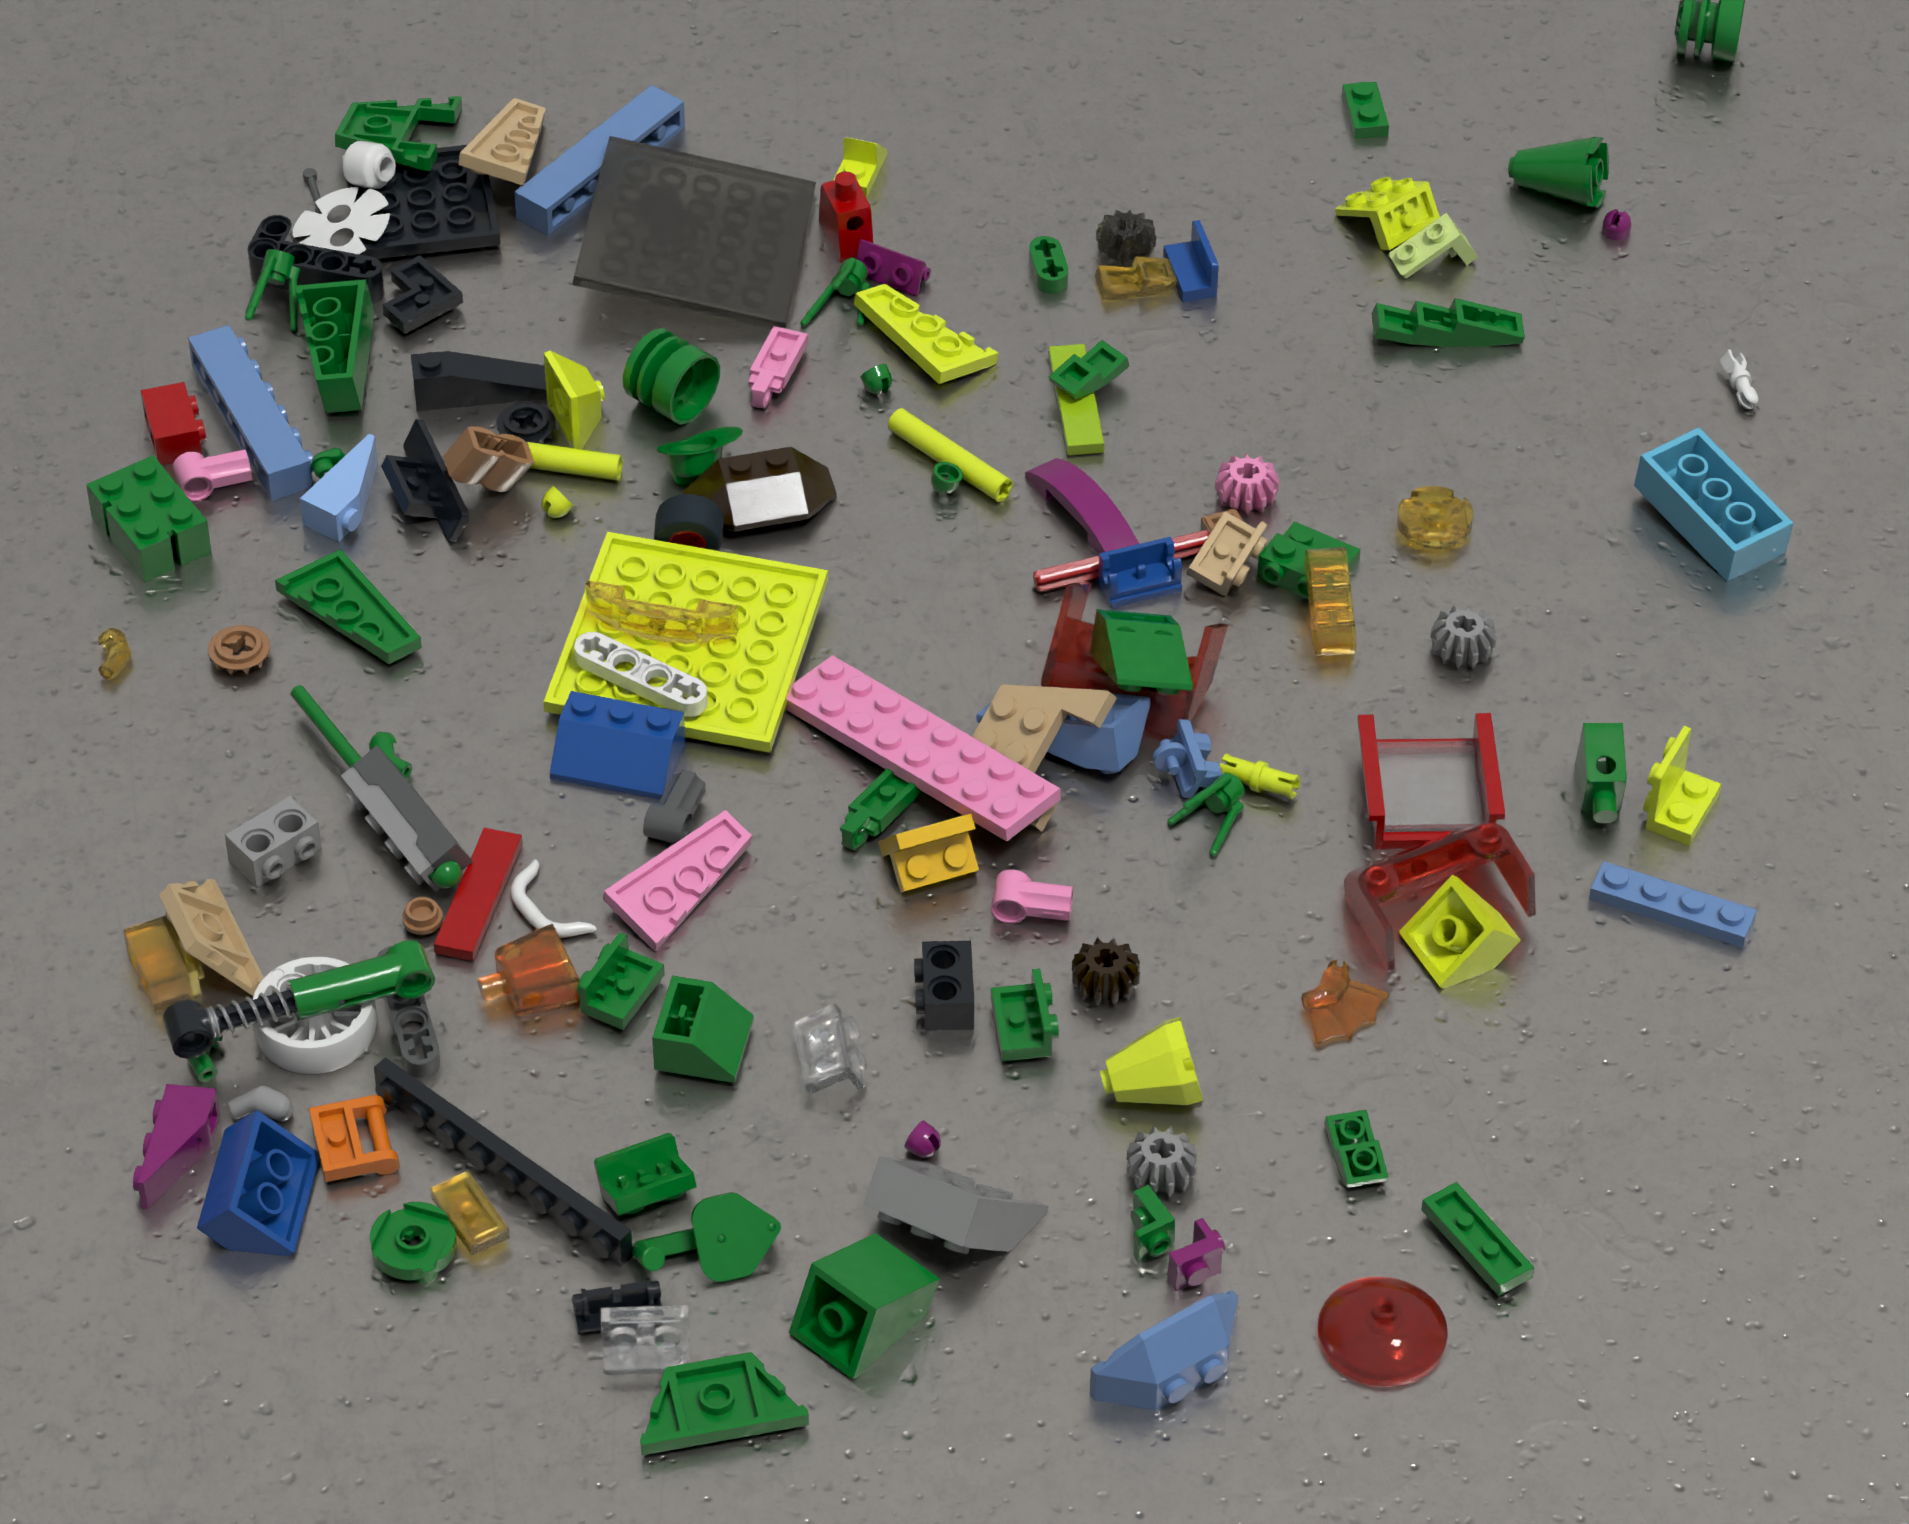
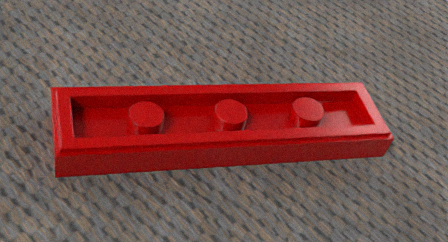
M483 828L471 856L473 862L467 866L434 942L435 954L474 961L523 845L522 835Z

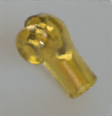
M108 628L98 637V644H104L105 646L102 650L109 654L98 671L103 678L113 681L130 660L131 650L123 632L115 628Z

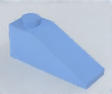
M368 434L300 498L303 526L338 543L350 532L357 529L363 519L378 465L374 435Z

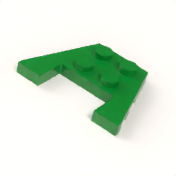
M448 97V103L432 104L431 98H419L415 105L397 106V100L354 102L349 107L335 133V147L347 150L356 141L380 143L389 148L395 163L430 171L438 157L437 144L410 142L408 140L419 120L455 123L462 110V97Z

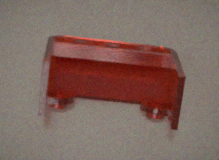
M1082 581L1067 584L1042 674L1041 686L1106 690L1112 694L1150 697V708L1144 729L1164 736L1176 735L1178 720H1190L1191 722L1212 684L1228 625L1219 623L1205 626L1197 656L1187 657L1193 683L1192 691L1179 690V694L1176 695L1157 692L1154 687H1142L1141 691L1137 692L1126 691L1118 688V684L1109 677L1090 655L1094 624L1082 621L1081 619L1091 583Z
M1495 823L1462 828L1354 869L1344 879L1345 898L1388 971L1396 968L1393 927L1381 909L1380 904L1446 880L1451 875L1456 876L1494 861L1528 918L1536 915L1535 874L1509 832L1503 826Z

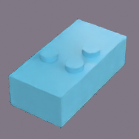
M1700 427L1640 456L1634 486L1727 582L1786 553L1794 523Z

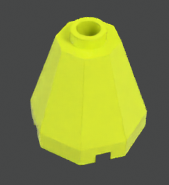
M1180 1017L1163 1021L1105 1059L1107 1069L1100 1070L1106 1095L1114 1093L1117 1102L1189 1105L1203 1101Z

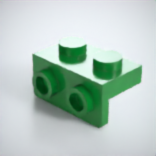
M619 932L611 944L607 943L602 948L598 961L590 971H585L579 979L577 993L580 995L581 1013L624 1030L664 977V964L629 950L628 935Z
M1040 968L1032 969L1031 984L991 988L990 999L1002 1061L1051 1056L1052 1039L1059 1038L1057 1015L1049 1014L1048 1007L1053 1005L1050 983H1043Z
M671 1133L651 1138L600 1156L594 1160L601 1196L618 1215L637 1213L643 1210L646 1205L660 1200L679 1198L685 1191L697 1187L694 1172L679 1157L675 1137Z

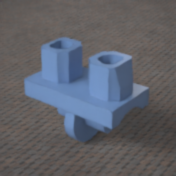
M1179 719L1177 722V734L1171 740H1162L1160 747L1155 750L1152 758L1158 770L1175 775L1182 797L1192 798L1199 787L1207 788L1221 775L1222 771L1218 762L1204 761L1211 752L1212 743L1209 734L1194 733L1190 720Z

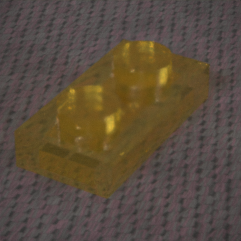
M469 1171L431 1188L432 1200L437 1207L444 1210L448 1215L449 1222L454 1226L457 1236L471 1256L510 1239L508 1226Z

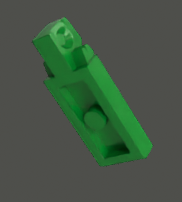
M887 768L848 806L849 813L845 817L846 821L840 827V831H842L841 844L855 851L866 842L868 835L875 837L879 832H882L923 791L916 788V785L912 782L908 783L894 775L893 771Z

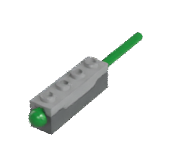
M301 685L294 687L290 693L291 697L349 767L341 775L350 787L345 794L360 811L365 807L370 813L364 818L379 835L384 832L387 833L390 838L384 843L397 859L401 860L404 856L409 863L404 868L418 885L426 881L435 892L441 888L448 889L457 885L461 879L462 870L471 864L473 860L402 772L378 745L361 757L307 690Z

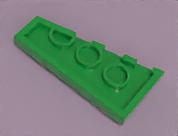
M341 549L275 580L277 592L388 664L422 648L421 637Z

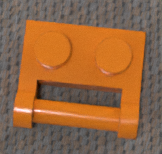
M370 1095L309 1108L311 1125L325 1182L377 1172L380 1175H389L399 1169L398 1154L391 1148L384 1120L386 1106L381 1096ZM364 1118L368 1121L375 1151L363 1154L355 1119Z

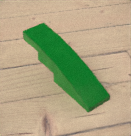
M1454 298L1450 308L1415 301L1410 311L1376 303L1371 313L1374 338L1401 343L1438 347H1489L1523 343L1525 339L1521 313Z

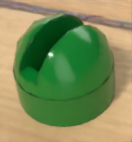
M886 364L877 365L860 376L865 388L874 395L889 391L893 381Z
M949 462L936 464L931 475L933 489L939 494L942 492L952 494L960 485L963 476L962 471L958 466Z

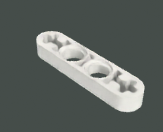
M597 632L584 633L574 643L575 660L582 669L662 707L684 712L686 717H694L704 712L708 706L707 687L701 680ZM620 662H631L635 665L633 669L624 672L614 668ZM653 677H662L667 680V683L660 687H653L647 684V681Z

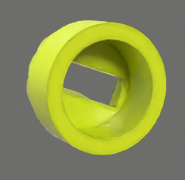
M554 486L542 498V509L544 512H548V516L551 518H562L574 507Z

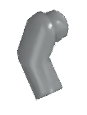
M263 1085L228 1103L231 1113L237 1120L258 1110L265 1116L279 1122H284L290 1119L294 1112V1107L285 1094Z

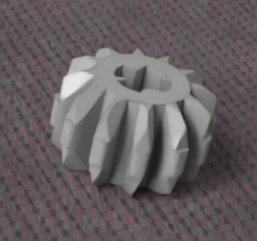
M1453 606L1450 612L1440 611L1437 621H1434V626L1431 628L1430 638H1432L1434 655L1441 656L1443 664L1454 662L1458 669L1462 664H1467L1474 669L1478 662L1487 663L1490 653H1493V648L1496 646L1497 636H1495L1493 619L1486 618L1484 610L1473 612L1470 606L1465 610H1460Z
M1153 1125L1149 1135L1138 1132L1135 1142L1130 1143L1127 1149L1126 1171L1129 1179L1135 1180L1137 1189L1149 1185L1155 1194L1158 1191H1164L1171 1197L1174 1188L1186 1191L1189 1180H1194V1176L1197 1173V1151L1195 1145L1189 1143L1186 1133L1174 1135L1171 1126L1165 1132H1159Z

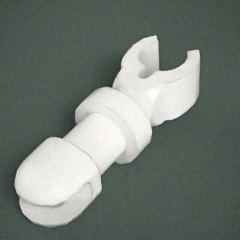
M1728 349L1720 358L1721 366L1730 376L1729 382L1731 387L1737 390L1736 397L1740 405L1745 409H1752L1753 403H1758L1759 399L1756 390L1750 385L1752 378L1746 370V359L1742 353L1734 358L1732 350Z

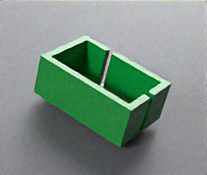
M153 455L86 484L91 517L107 536L110 535L111 542L144 583L175 570L170 536L174 535L178 563L181 566L212 553L206 518Z

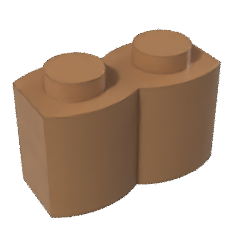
M478 426L467 427L443 456L449 476L455 481L471 485L480 483L488 490L499 492L510 491L534 463L528 442L510 434L497 435L488 429Z

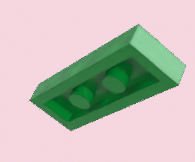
M1458 1182L1422 1200V1212L1498 1296L1533 1278L1534 1266Z

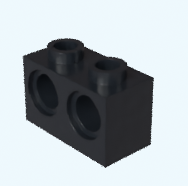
M971 940L922 942V958H914L915 983H923V989L915 990L916 1014H924L925 1031L974 1030Z

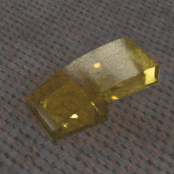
M1135 257L1132 267L1098 265L1095 273V279L1102 300H1125L1151 296L1173 289L1177 284L1171 262L1167 258Z

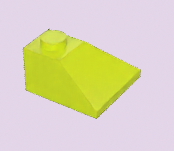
M551 350L544 352L547 407L554 414L556 423L570 447L582 449L602 418L601 402L605 401L603 386L599 380L594 381L586 367Z
M1454 875L1450 876L1399 931L1400 935L1439 987L1444 989L1493 970L1521 941L1496 909Z

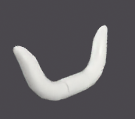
M536 859L514 878L510 889L512 901L527 921L539 932L549 937L566 938L592 933L597 930L590 923L580 921L557 923L544 916L526 895L525 891L528 884L537 875L539 862Z

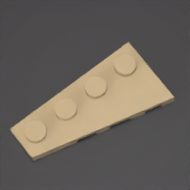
M513 98L460 152L458 165L470 168L472 172L477 174H488L524 186L544 122L546 108Z

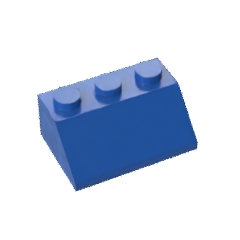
M571 691L559 718L550 768V779L660 800L674 775L685 747L684 712Z
M258 1110L227 1127L224 1130L197 1229L231 1251L288 1257L294 1254L319 1162L318 1151Z

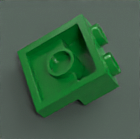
M1294 521L1284 535L1276 533L1258 555L1257 577L1324 605L1360 560L1361 549Z

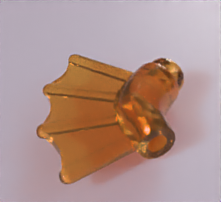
M1338 959L1330 961L1327 969L1323 972L1319 986L1301 995L1302 1005L1311 1015L1315 1043L1320 1045L1322 1042L1333 1037L1351 1039L1356 1028L1377 1020V1008L1385 999H1388V992L1350 979L1348 974L1349 966L1345 961L1342 967L1337 966Z

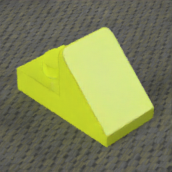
M844 137L843 161L836 175L845 171L855 174L867 198L885 161L887 149L877 143Z

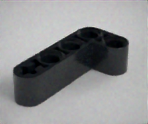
M272 215L263 219L248 245L250 275L252 281L256 284L261 274L266 251L274 249L289 253L295 257L293 266L300 268L297 285L366 279L372 304L381 301L384 297L382 264L377 258L294 243L291 220L283 215ZM285 280L284 285H275L267 282L266 287L289 291V280Z

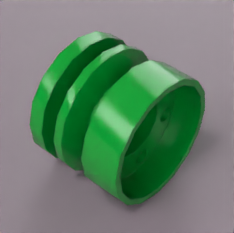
M1681 0L1679 2L1674 33L1677 55L1685 56L1688 41H1694V57L1699 58L1704 43L1711 44L1712 60L1735 63L1745 0H1719L1718 3L1711 2V0Z
M664 328L654 329L646 334L632 350L623 372V388L627 395L650 408L654 407L656 412L680 425L686 424L699 416L713 398L720 379V364L716 357L692 344L689 345L688 341L678 337L676 334Z

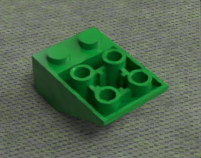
M1096 609L1090 655L1109 677L1118 684V688L1137 692L1141 691L1142 687H1154L1157 692L1169 695L1179 694V690L1192 691L1193 683L1181 628L1171 615Z

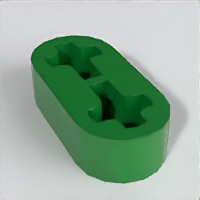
M1040 236L1033 239L1029 244V263L1038 289L1048 294L1061 293L1068 286V265L1060 242L1050 236Z

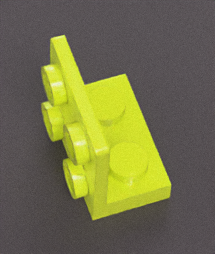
M1383 177L1371 183L1370 189L1348 195L1345 198V203L1335 208L1337 216L1370 217L1381 250L1393 249L1440 217L1429 182L1413 181V178L1391 180V177Z
M1683 726L1677 738L1672 736L1669 738L1663 752V761L1661 763L1655 762L1651 768L1647 784L1651 785L1652 789L1646 797L1643 811L1648 813L1645 829L1690 846L1720 795L1721 783L1685 770L1692 728Z

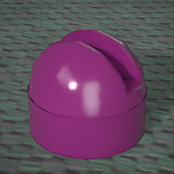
M1618 209L1609 211L1603 220V234L1612 240L1626 239L1631 232V217L1625 211L1618 212Z
M923 1120L910 1133L904 1148L921 1158L931 1157L941 1146L940 1134L933 1126Z

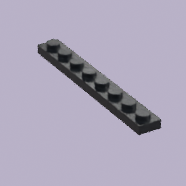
M386 1057L374 1066L375 1091L378 1096L384 1099L386 1105L395 1106L405 1113L414 1125L425 1127L436 1135L445 1147L449 1149L454 1148L467 1157L476 1169H484L497 1178L506 1190L510 1192L515 1191L529 1201L530 1205L541 1214L546 1213L559 1222L568 1234L572 1236L577 1235L590 1244L599 1256L609 1258L621 1267L633 1257L631 1252L632 1231Z

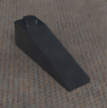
M451 351L411 354L417 412L547 399L544 365Z

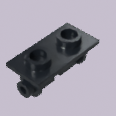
M645 1278V1281L622 1284L620 1289L612 1290V1286L592 1290L581 1289L580 1294H574L572 1297L578 1333L663 1320L664 1314L660 1300L661 1289L659 1281L651 1282L650 1278Z

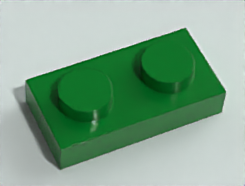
M1377 82L1343 84L1342 97L1354 139L1387 137L1389 134V123Z

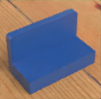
M1200 220L1192 221L1191 241L1164 245L1163 248L1164 260L1182 303L1217 297L1219 264Z

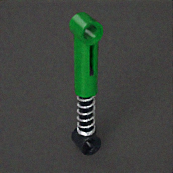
M408 940L393 945L385 955L289 980L286 991L280 992L275 988L272 995L266 996L261 992L258 998L254 1000L246 996L243 1003L238 1004L232 1000L228 1007L217 1004L216 1008L210 1006L208 1009L194 1000L178 1001L165 1010L162 1020L174 1054L180 1058L190 1059L206 1053L213 1045V1039L215 1037L220 1038L224 1031L230 1030L234 1034L235 1028L244 1026L248 1030L250 1024L259 1023V1025L263 1026L265 1020L273 1019V1021L277 1022L278 1017L287 1015L291 1019L292 1013H295L297 1020L300 1021L396 994L407 999L417 998L425 995L432 989L435 984V977L422 945L417 941Z

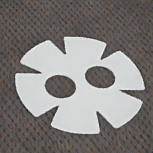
M358 187L344 188L331 192L315 201L322 214L305 210L300 215L293 228V237L310 236L299 243L361 254L366 248L359 238L377 241L386 229L390 218L389 213L372 216L371 214L386 207L389 203L381 193L373 189H368L356 202ZM339 205L350 207V215L345 220L338 223L328 221V213L334 207ZM349 228L354 232L352 240L343 246H333L330 243L331 236L340 229Z

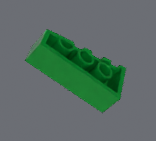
M366 279L296 285L295 289L305 327V334L325 413L362 410L375 314Z

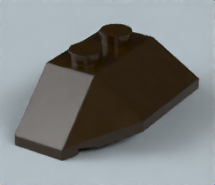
M793 447L719 458L682 492L683 494L703 496L713 501L722 511L723 529L731 531L809 519L828 502H832L837 498L828 467Z

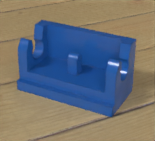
M1171 537L1099 553L1098 584L1111 609L1182 592V563L1180 558L1174 559L1175 549Z

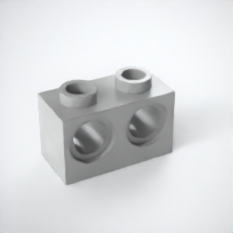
M291 796L286 797L225 834L228 861L256 888L278 878L286 870L303 860L311 858L322 849L318 821Z

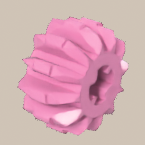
M1247 453L1242 459L1231 456L1229 462L1221 463L1218 477L1215 480V490L1221 501V506H1230L1231 509L1236 508L1237 511L1243 510L1247 516L1251 510L1263 513L1266 506H1273L1276 493L1279 490L1278 473L1275 472L1273 463H1264L1262 456L1255 459L1249 458Z

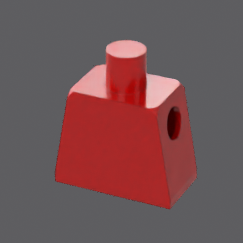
M847 171L838 173L835 176V180L823 183L820 189L819 223L840 263L849 258H857L861 239L874 243L870 204L855 174ZM848 221H849V223H850V230L847 229V222H848Z

